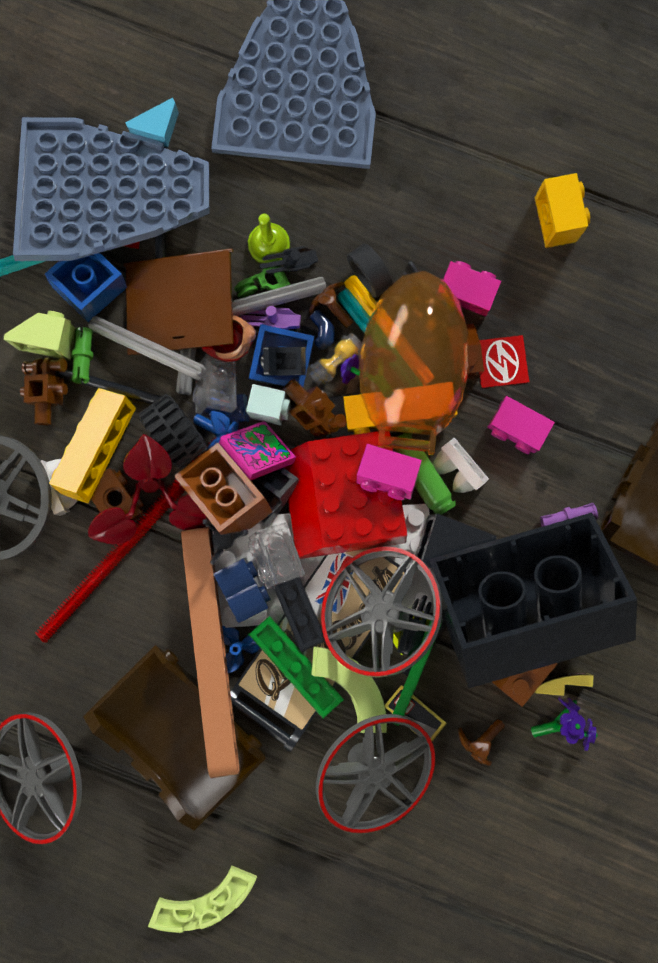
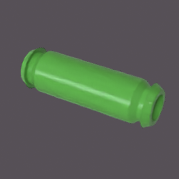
M407 431L391 441L394 452L422 460L415 488L426 506L433 510L434 514L442 515L456 506V502L452 501L451 492L419 442L411 437L413 433Z

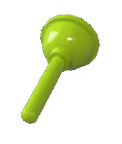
M261 214L259 216V226L255 227L250 233L248 250L252 258L261 264L282 260L281 258L262 260L264 256L282 253L285 249H289L290 241L287 232L281 226L270 223V217L267 214Z

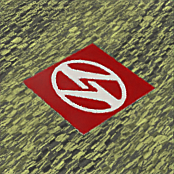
M523 335L479 340L484 372L480 376L482 388L529 382Z

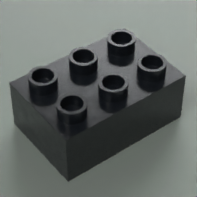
M593 513L429 559L431 570L438 581L442 594V616L468 688L636 640L637 598Z

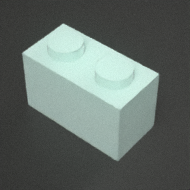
M252 384L246 410L250 419L276 425H282L283 419L288 420V411L291 408L290 400H287L286 392Z

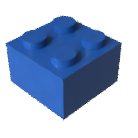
M100 253L72 261H58L44 274L52 288L87 322L127 288L122 274Z
M260 324L248 379L284 387L287 382L295 378L303 387L306 375H264V370L261 366V356L264 353V347H306L307 373L314 336Z

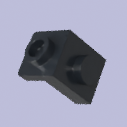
M264 347V353L261 356V366L264 370V375H306V347Z

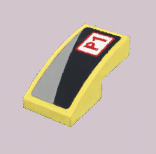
M566 673L545 678L535 693L564 696L565 685L593 687V675L588 673Z
M402 685L384 705L392 714L404 686ZM412 696L404 716L417 722L427 732L431 741H433L447 723L417 697Z

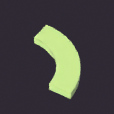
M314 647L312 675L329 678L349 693L356 710L358 723L370 717L386 714L381 693L372 677L349 670L333 656L329 649ZM387 723L381 724L382 733H386ZM373 726V733H376L375 726Z
M231 866L224 880L214 890L202 897L189 901H172L160 897L148 927L160 931L182 933L183 931L204 929L212 926L240 906L251 891L257 876Z

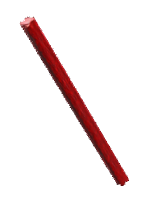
M174 480L175 483H172L173 486L169 485L170 488L167 487L173 502L177 501L176 498H179L185 490L178 480ZM160 495L161 498L158 497L159 501L155 500L154 506L151 505L152 509L149 508L150 511L146 510L145 516L142 515L143 519L139 518L141 521L137 520L138 524L136 523L135 535L125 543L117 544L118 546L114 545L115 549L112 548L113 552L109 551L111 554L107 553L108 557L105 556L106 559L102 558L104 562L100 561L102 564L98 563L99 567L95 566L97 569L93 568L94 572L91 571L92 574L89 573L90 577L86 576L88 579L84 578L85 582L81 581L83 585L79 584L81 587L77 586L78 590L75 589L76 592L72 591L74 593L70 594L72 597L68 596L69 600L65 599L67 602L63 601L64 605L60 604L62 607L58 606L60 610L56 609L58 612H54L55 615L51 614L53 617L49 616L51 620L47 619L48 623L44 622L46 625L42 624L43 628L39 627L41 630L37 629L39 633H35L42 642L45 643L48 642V639L50 640V637L57 632V629L64 624V621L66 622V619H69V616L71 617V614L78 609V606L80 607V603L82 604L87 599V596L92 594L96 586H99V583L101 584V581L108 576V573L110 574V571H113V568L117 566V563H120L119 561H122V558L124 559V556L131 551V548L138 543V540L140 541V538L145 536L149 528L154 526L153 523H156L158 518H161V515L163 516V513L168 510L167 508H170L165 496Z

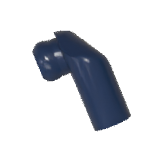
M318 309L310 316V319L319 328L315 345L320 350H326L334 342L335 327L322 311Z

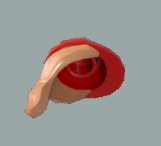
M233 316V344L202 347V350L211 357L221 361H238L248 353L252 341L256 337V330L242 318Z

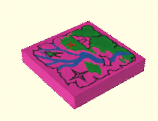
M265 421L220 437L219 444L249 480L294 464L296 456Z

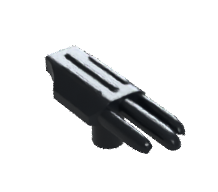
M300 246L285 249L282 253L264 256L262 258L263 261L281 258L282 260L260 264L259 268L265 269L283 265L284 267L266 270V273L293 272L308 269L311 265L318 262L315 250Z
M423 595L420 603L419 598H417L413 603L412 609L416 610L417 608L418 611L422 612L427 596ZM431 602L427 603V606L424 611L425 614L430 613L432 607ZM409 614V622L426 625L427 619L422 618L419 620L420 617L414 616L413 618V615ZM403 629L398 639L397 652L410 656L414 650L420 647L425 631Z

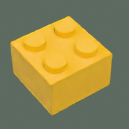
M577 173L544 179L534 197L545 248L577 242L587 229L588 224H590V212L588 208H584L583 203L585 195L584 185L582 182H579Z

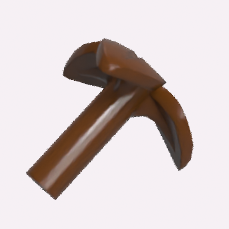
M344 282L331 284L321 294L317 295L311 303L309 314L312 315L317 306L323 304L332 311L345 328L353 323V319L336 301L335 290L345 286Z
M496 719L476 741L468 740L460 727L458 729L459 738L464 749L471 752V756L476 761L491 766L492 762L485 759L491 749L490 742L504 729L505 725L501 720Z

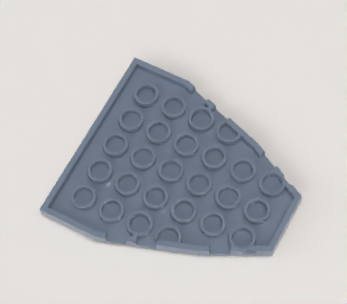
M268 0L267 7L261 16H257L238 53V60L228 74L229 79L223 91L221 90L217 97L212 153L370 169L376 113L372 104L358 35L349 18L345 2L343 0Z
M22 117L13 247L15 261H72L156 237L209 214V162L198 157H191L188 153L178 150L177 153L164 148V143L125 131H123L122 135L108 131L107 126L100 124L98 128L85 125L84 120L79 118Z

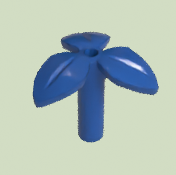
M211 411V420L200 414L195 415L193 419L194 424L216 435V439L210 443L207 450L219 443L221 436L238 431L239 422H233L230 425V419L225 414L217 411Z
M222 626L224 643L230 646V651L226 653L228 673L237 671L244 662L242 650L254 654L260 650V647L249 634L241 642L239 641V631L236 628H225V626Z

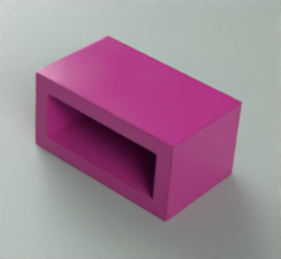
M451 261L437 298L486 317L501 281L496 279V276L490 272L481 271L480 273L472 270L471 266L461 261L454 263Z
M506 396L501 401L487 428L492 430L491 434L502 441L509 439L516 443L515 448L530 454V452L536 453L540 450L555 422Z
M367 444L357 473V484H361V488L367 491L376 492L381 490L387 492L388 496L397 500H404V498L411 500L422 460Z

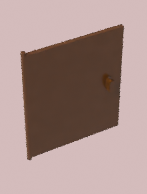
M233 248L124 263L127 285V330L172 351L233 344L231 253ZM127 347V355L141 354Z

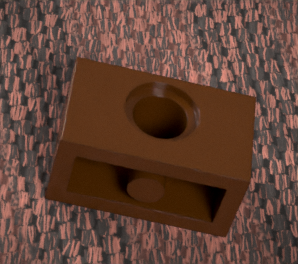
M109 468L104 471L91 500L98 510L102 512L114 507L111 503V496L115 492H120L123 500L120 505L115 507L121 508L127 514L135 493L131 494L126 487L129 481L120 470L116 472ZM140 497L134 515L130 518L134 522L145 513L142 509L145 504Z

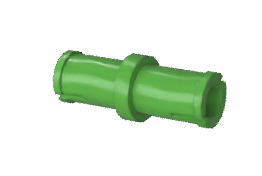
M81 327L75 329V348L71 351V358L74 360L71 379L75 383L82 384V379L84 383H88L90 380V361L93 360V352L91 351L93 330L83 327L82 333Z

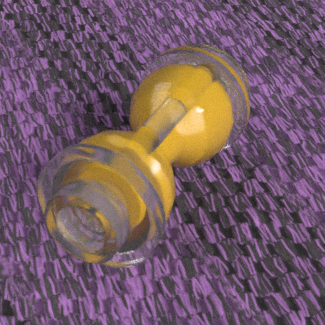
M354 334L344 335L341 341L337 343L334 355L331 358L320 359L315 364L309 366L311 370L309 376L318 386L323 384L327 387L330 384L329 382L335 377L338 365L342 364L349 357L352 358L354 354H357L358 358H360L365 347Z

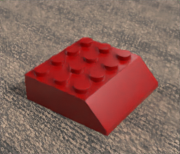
M389 430L308 441L290 450L296 456L294 464L284 468L299 479L296 488L288 499L297 559L406 543L408 535L402 500L391 498L387 492L381 490L376 492L367 491L361 488V484H357V473L367 444L393 451Z

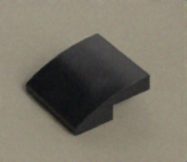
M285 468L250 480L265 497L273 511L260 521L266 528L284 507L299 482V479Z

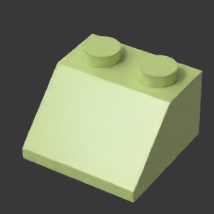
M48 311L47 314L37 313L4 335V340L20 351L64 358L71 361L76 328L71 324L70 320L64 318V314Z

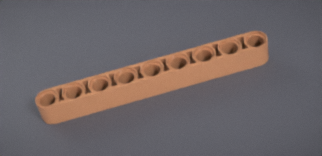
M208 527L185 530L181 532L208 772L210 778L237 775L240 772L219 594L217 580L213 574L215 573V565L210 564L214 555L211 532Z

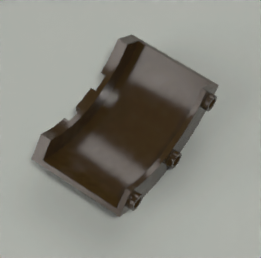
M657 418L650 428L653 433L646 446L642 443L640 444L625 470L611 499L615 501V505L610 512L607 511L600 527L610 546L658 571Z
M155 645L83 718L95 736L118 753L124 750L133 759L130 764L147 782L152 779L162 791L158 795L169 807L177 821L195 831L266 757L260 750L262 747L261 742L252 734L248 736L234 720L240 772L237 775L210 778L206 758L198 681L178 664L179 659L172 651L167 649L164 652Z

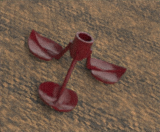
M143 434L137 444L127 453L123 463L126 474L132 479L139 480L136 483V490L129 512L125 514L118 507L108 508L100 512L91 522L88 528V536L93 540L107 544H122L129 541L136 532V523L130 518L134 515L142 489L148 493L155 492L158 488L161 489L169 506L174 509L169 515V521L176 528L181 530L204 528L206 526L203 524V520L209 519L189 494L181 497L177 504L173 502L164 481L161 480L172 469L171 458L158 442Z

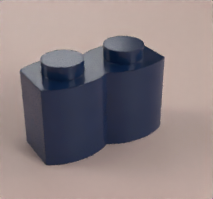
M245 558L213 573L238 624L269 608L267 602L271 601V598L264 585L258 586L255 577L259 575L252 561L246 562Z

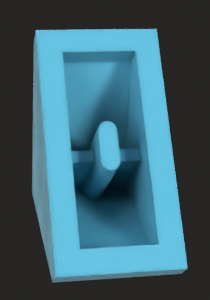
M171 98L125 123L130 133L164 143V147H168L179 112L174 99Z

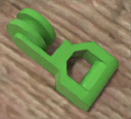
M282 266L265 268L261 273L240 281L234 287L235 292H239L237 294L238 298L241 299L254 294L258 290L256 286H253L256 280L261 290L267 289L270 291L290 285L284 271L273 273L278 282L275 285L267 283L265 279V274H268L266 270Z

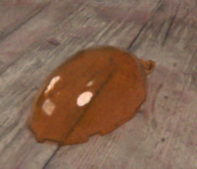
M421 271L401 276L380 297L367 322L359 357L360 392L369 419L379 430L378 447L428 452V455H434L436 435L448 426L463 399L469 374V333L460 302L447 283L435 275ZM385 430L427 434L430 436L429 441L385 436Z

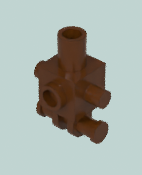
M39 358L33 362L24 361L22 363V371L27 376L24 378V387L20 388V395L24 398V403L35 406V425H51L52 406L63 405V395L67 394L68 387L66 384H63L62 378L56 377V371L65 372L67 370V362L64 358L58 360L53 358H45L43 360Z
M293 378L283 387L282 390L295 402L288 412L306 430L310 429L313 436H326L346 425L345 416L343 414L334 415L331 412L335 404L317 386L306 391Z

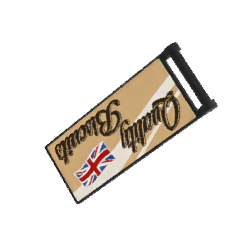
M369 549L325 555L305 583L304 588L321 627L323 599L334 575L352 557ZM379 557L369 560L359 567L382 592L400 565L389 557ZM353 570L351 575L367 597L371 591ZM348 577L343 581L336 594L332 609V625L365 608V604ZM400 580L392 590L393 593L395 592ZM284 614L278 625L299 648ZM360 618L348 625H344L334 630L333 632L336 633L348 627L362 623V620ZM368 630L350 638L340 639L337 643L347 656L354 659L372 633L371 630ZM326 641L314 646L329 649ZM314 647L303 651L304 655L312 663ZM261 648L230 691L232 708L284 744L283 748L289 752L294 748L317 714V711ZM326 678L333 687L337 685L333 680ZM242 691L292 726L295 729L290 736L237 698L238 694Z

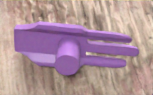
M269 306L266 310L262 309L247 313L266 316H240L245 321H257L247 322L253 327H260V324L289 330L300 328L301 315L295 314L289 308H275L274 306Z

